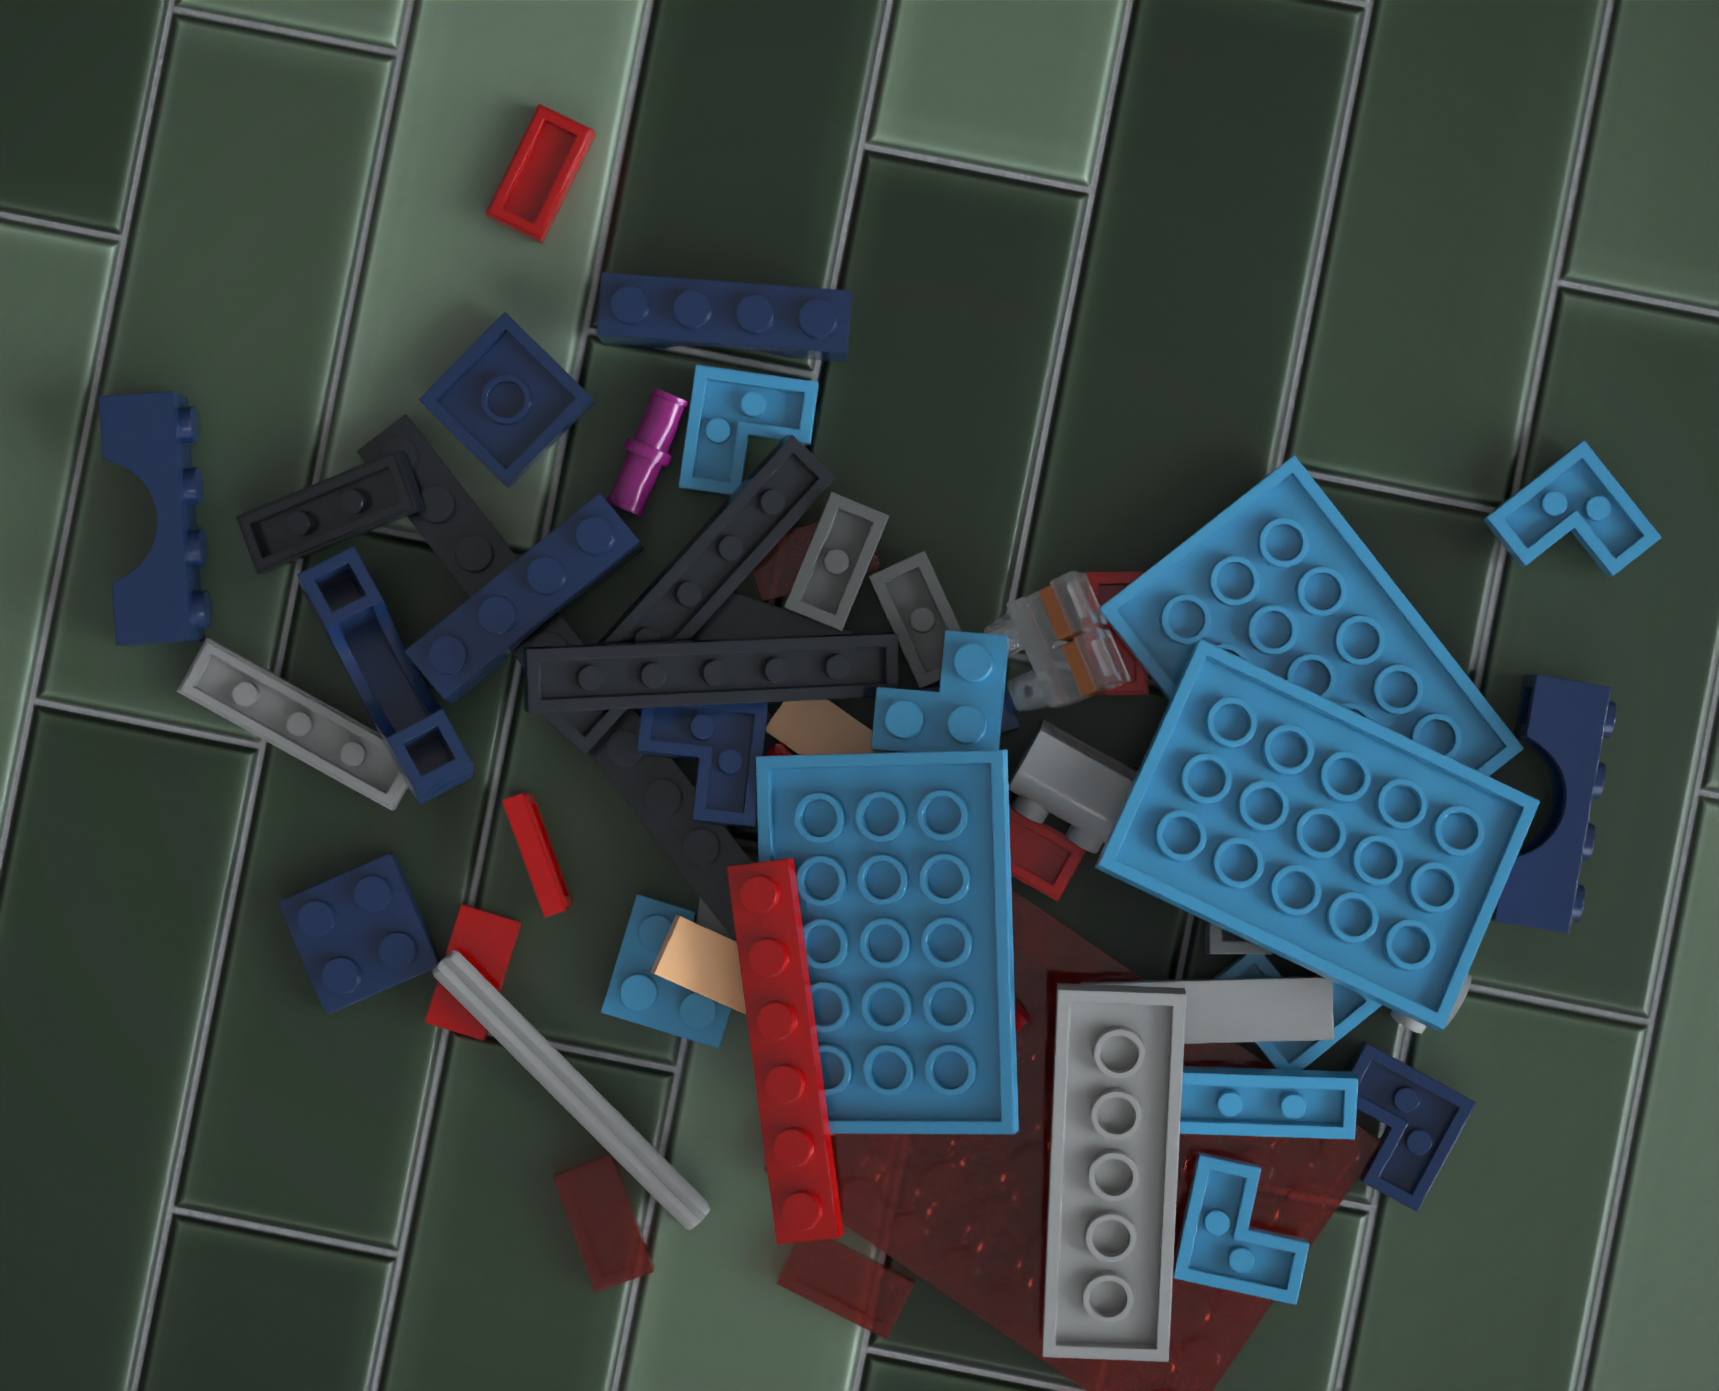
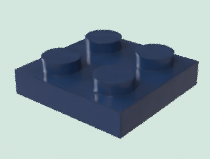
M506 312L419 399L508 488L595 402Z
M394 852L277 902L326 1016L434 969L441 961Z

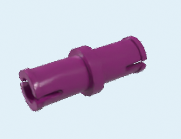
M653 387L651 392L653 394L634 439L627 437L623 448L628 450V453L611 494L606 499L607 502L639 516H643L645 512L644 508L662 465L666 467L670 465L673 456L668 454V451L686 408H689L690 402Z

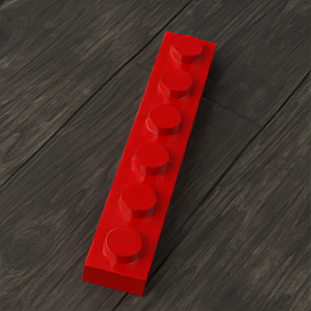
M794 857L728 866L727 873L777 1244L838 1239L844 1234Z

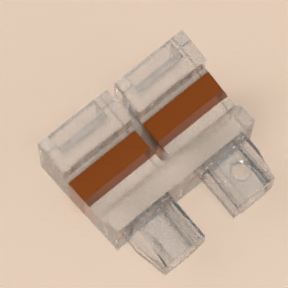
M1071 570L1050 581L1051 585L1027 597L1007 603L1006 606L1009 613L1001 616L984 629L985 634L1008 635V657L1025 649L1033 670L1007 681L1008 690L1018 711H1030L1047 706L1066 708L1132 681L1111 631L1100 629L1108 624L1099 610L1100 605L1085 573Z

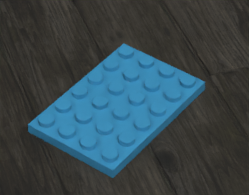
M1295 455L1097 609L1168 701L1172 697L1195 643L1202 639L1487 776L1493 774L1524 749Z
M1200 639L1195 643L1094 868L1427 1027L1439 1031L1444 1030L1540 801Z
M1007 749L756 756L759 862L794 857L830 1134L1017 1133L1019 1131Z

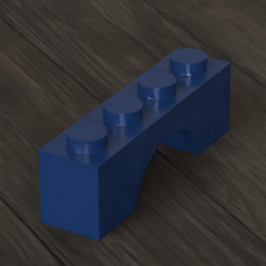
M601 272L597 336L603 344L662 349L675 346H715L762 351L786 358L848 362L852 292L850 290Z
M174 391L98 396L103 459L124 466L142 480L152 496L157 514L156 535L148 555L135 570L112 583L116 645L136 647L205 641L204 628L211 627L212 604L209 592L207 590L201 591L200 566H206L208 561V546L204 530L197 529L195 505L202 504L204 494L200 469L198 467L192 468L191 443H197L199 439V422L194 406H188L187 397Z
M599 493L407 648L405 653L440 696L454 704L499 668L508 655L540 625L581 595L600 586L642 552L644 547L602 494Z
M353 546L297 574L306 600L418 806L473 778V763L443 708L434 699L413 661L405 653L406 648L389 615L384 600L355 547Z
M1539 674L1524 675L1514 736L1530 746L1545 764L1552 785V804L1548 818L1540 832L1530 842L1520 848L1490 920L1566 934L1570 933L1571 921H1579L1585 901V888L1583 885L1578 884L1582 860L1588 861L1590 859L1595 843V825L1588 823L1592 799L1600 798L1606 778L1605 763L1599 762L1602 740L1611 736L1616 720V703L1609 701L1611 687Z

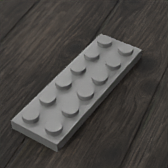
M1057 983L1042 1328L1043 1357L1169 1362L1187 996L1185 988Z

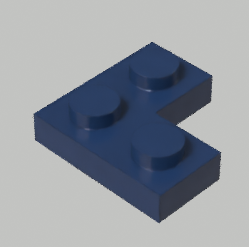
M768 703L641 708L636 753L698 760L691 822L754 829L757 812L756 756H763Z
M1363 1041L1347 1069L1349 1072H1355L1358 1077L1357 1109L1385 1123L1387 1127L1359 1179L1368 1186L1418 1212L1476 1102Z

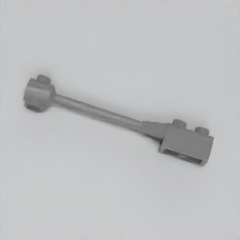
M1043 719L1008 783L1009 791L1016 794L1011 806L1024 817L1037 823H1044L1049 813L1071 824L1065 834L1071 842L1086 851L1098 853L1102 844L1107 841L1138 771ZM1470 974L1466 976L1446 1026L1454 1018L1468 993L1472 980ZM1394 1010L1390 1013L1394 1020L1416 1033L1422 1034L1426 1028L1425 1025Z

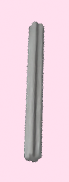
M453 950L449 952L434 967V977L685 1229L690 1230L706 1217L710 1210L708 1202L459 951Z

